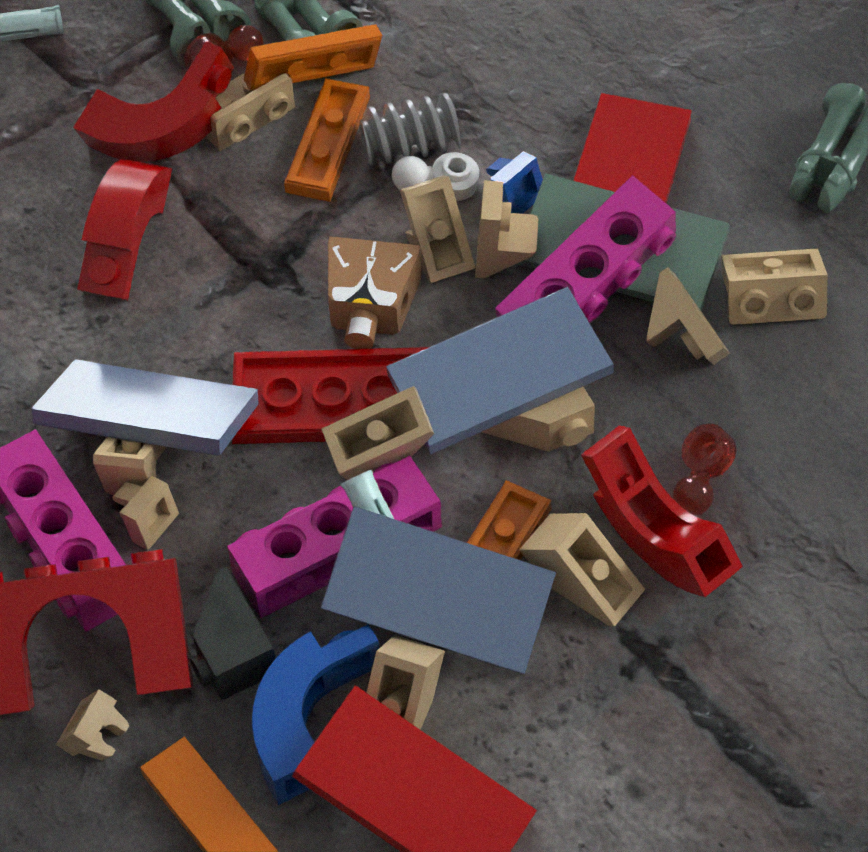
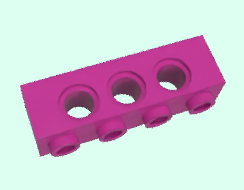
M632 175L495 308L496 316L500 317L568 287L588 322L594 321L608 304L607 299L619 287L626 289L638 278L642 271V264L653 254L659 256L671 246L676 238V212ZM622 234L631 235L636 238L627 245H619L613 242L615 237ZM588 267H595L602 271L594 278H584L579 275L581 270Z
M36 429L0 448V505L3 504L9 513L4 518L18 544L27 541L33 552L29 553L28 556L33 567L56 564L57 574L70 573L78 567L77 561L109 557L111 567L126 565ZM38 493L33 497H26L29 494ZM56 529H64L56 534H48ZM68 595L55 599L67 619L76 616L85 632L118 615L104 602L89 596Z
M411 456L396 463L381 465L373 472L378 488L395 520L432 532L442 528L440 499ZM342 486L333 489L327 497L311 505L290 510L282 519L260 530L254 529L245 532L234 543L227 546L232 573L260 619L328 585L353 508ZM331 530L342 531L337 535L325 534L326 532ZM284 553H296V555L291 558L279 557Z

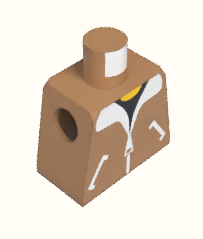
M329 236L328 301L331 326L335 329L346 330L344 341L349 347L353 349H370L373 347L376 333L395 335L401 331L422 278L420 245Z

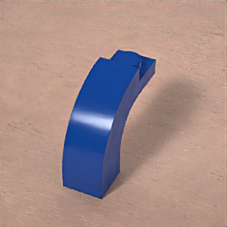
M369 624L355 631H343L334 636L323 647L319 646L310 631L282 651L264 674L254 700L252 728L262 775L278 805L309 790L308 787L293 778L292 775L314 744V740L306 728L308 717L314 706L330 691L372 671L376 651L379 649V642Z

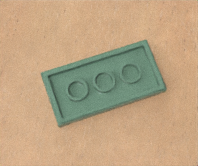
M545 173L531 211V215L538 217L537 251L532 257L517 264L536 269L615 192ZM672 208L676 212V238L671 246L659 256L653 254L641 265L642 271L638 278L626 289L619 287L615 292L654 303L659 273L668 267L675 273L702 312L729 233V223ZM622 234L615 237L613 242L619 245H627L636 238L631 235ZM588 267L581 270L579 275L584 278H594L602 271L595 267Z

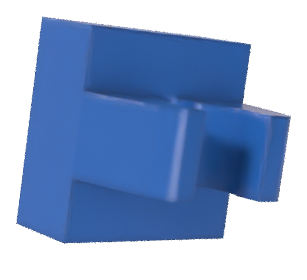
M522 152L515 159L500 157L486 168L487 174L493 176L490 178L491 181L503 182L502 202H511V213L523 214L534 205L543 181L536 157Z

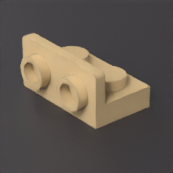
M244 73L231 80L226 90L217 95L215 99L222 109L211 116L212 131L206 137L219 151L235 142L243 141L252 132L273 120L282 118L288 111L295 108L292 79L286 73L281 74L254 91H249L244 82Z
M818 249L721 255V273L728 293V319L730 324L810 320L826 317L828 274Z

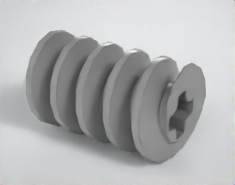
M447 93L439 94L436 108L428 96H424L420 99L418 111L411 100L407 99L402 102L400 114L397 113L392 103H385L382 118L379 117L373 106H368L365 110L364 120L361 121L360 119V131L368 167L373 166L375 152L379 151L386 163H391L395 148H398L402 156L406 157L411 155L412 145H417L423 157H426L429 153L430 142L435 141L443 154L447 152L448 140L451 138L454 139L458 148H461L456 110Z

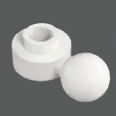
M457 152L441 155L436 159L433 166H427L418 157L406 156L398 160L392 170L393 183L399 190L443 175L449 176L456 201L466 200L471 197L477 189L479 179L477 163L471 157Z

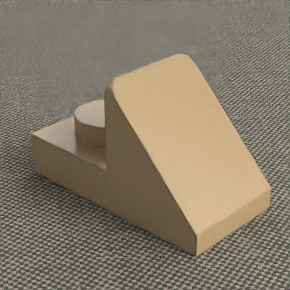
M443 175L400 189L411 230L405 233L410 244L420 245L421 264L428 282L433 283L475 269L476 267L449 176Z
M484 180L475 278L485 279L532 257L537 251L538 217L531 214L511 213V202H502L503 182Z
M667 267L659 273L646 341L651 346L656 347L685 326L687 331L680 335L693 356L698 360L705 355L707 360L715 365L728 356L730 352L678 277Z
M107 437L93 455V464L105 492L114 495L125 482L143 486L151 476L156 478V461L166 447Z

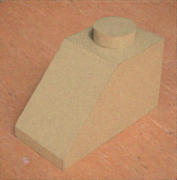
M414 386L322 428L339 475L347 480L370 469L374 472L381 465L396 463L408 456L412 457L434 435L418 391Z
M581 387L486 429L482 433L549 452L564 445H576L582 442L588 435L594 433L595 405L585 388Z
M587 513L550 514L519 549L530 564L556 572L552 590L608 626H616L645 591V588Z
M394 635L376 651L366 693L421 730L434 698L445 651Z

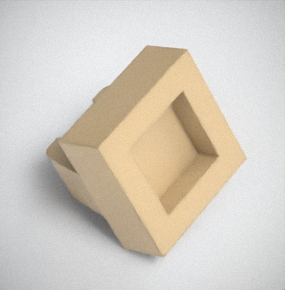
M153 476L143 486L125 482L112 497L115 502L124 506L119 514L125 523L132 542L147 550L152 547L179 514L168 484Z
M98 689L81 700L56 745L72 756L80 753L103 761L111 757L116 750L103 741L102 733L99 731L101 729H108L113 734L120 736L127 731L129 723L115 709L114 705L117 700Z

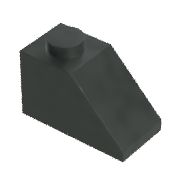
M227 567L217 571L192 634L197 655L190 658V661L201 685L206 687L212 684L222 701L261 682L264 674L276 658L271 642Z

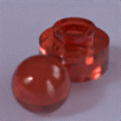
M240 25L234 28L227 41H224L214 33L202 34L188 45L184 54V63L186 68L189 69L206 41L221 47L230 62H232L234 57L241 61H248L250 47L264 45L263 36L258 29L251 25Z
M711 423L697 426L685 438L682 445V459L691 469L690 475L680 479L673 490V499L694 516L703 514L711 507L714 500V491L709 480L726 472L736 456L734 439L720 426Z

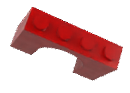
M163 549L131 553L132 564L111 567L109 557L77 561V572L57 574L56 564L24 568L25 579L6 582L3 579V572H0V715L29 711L35 707L27 651L29 631L33 621L46 605L57 598L68 595H84L98 599L110 606L119 615L129 635L137 695L191 688L193 677L176 558L164 559Z

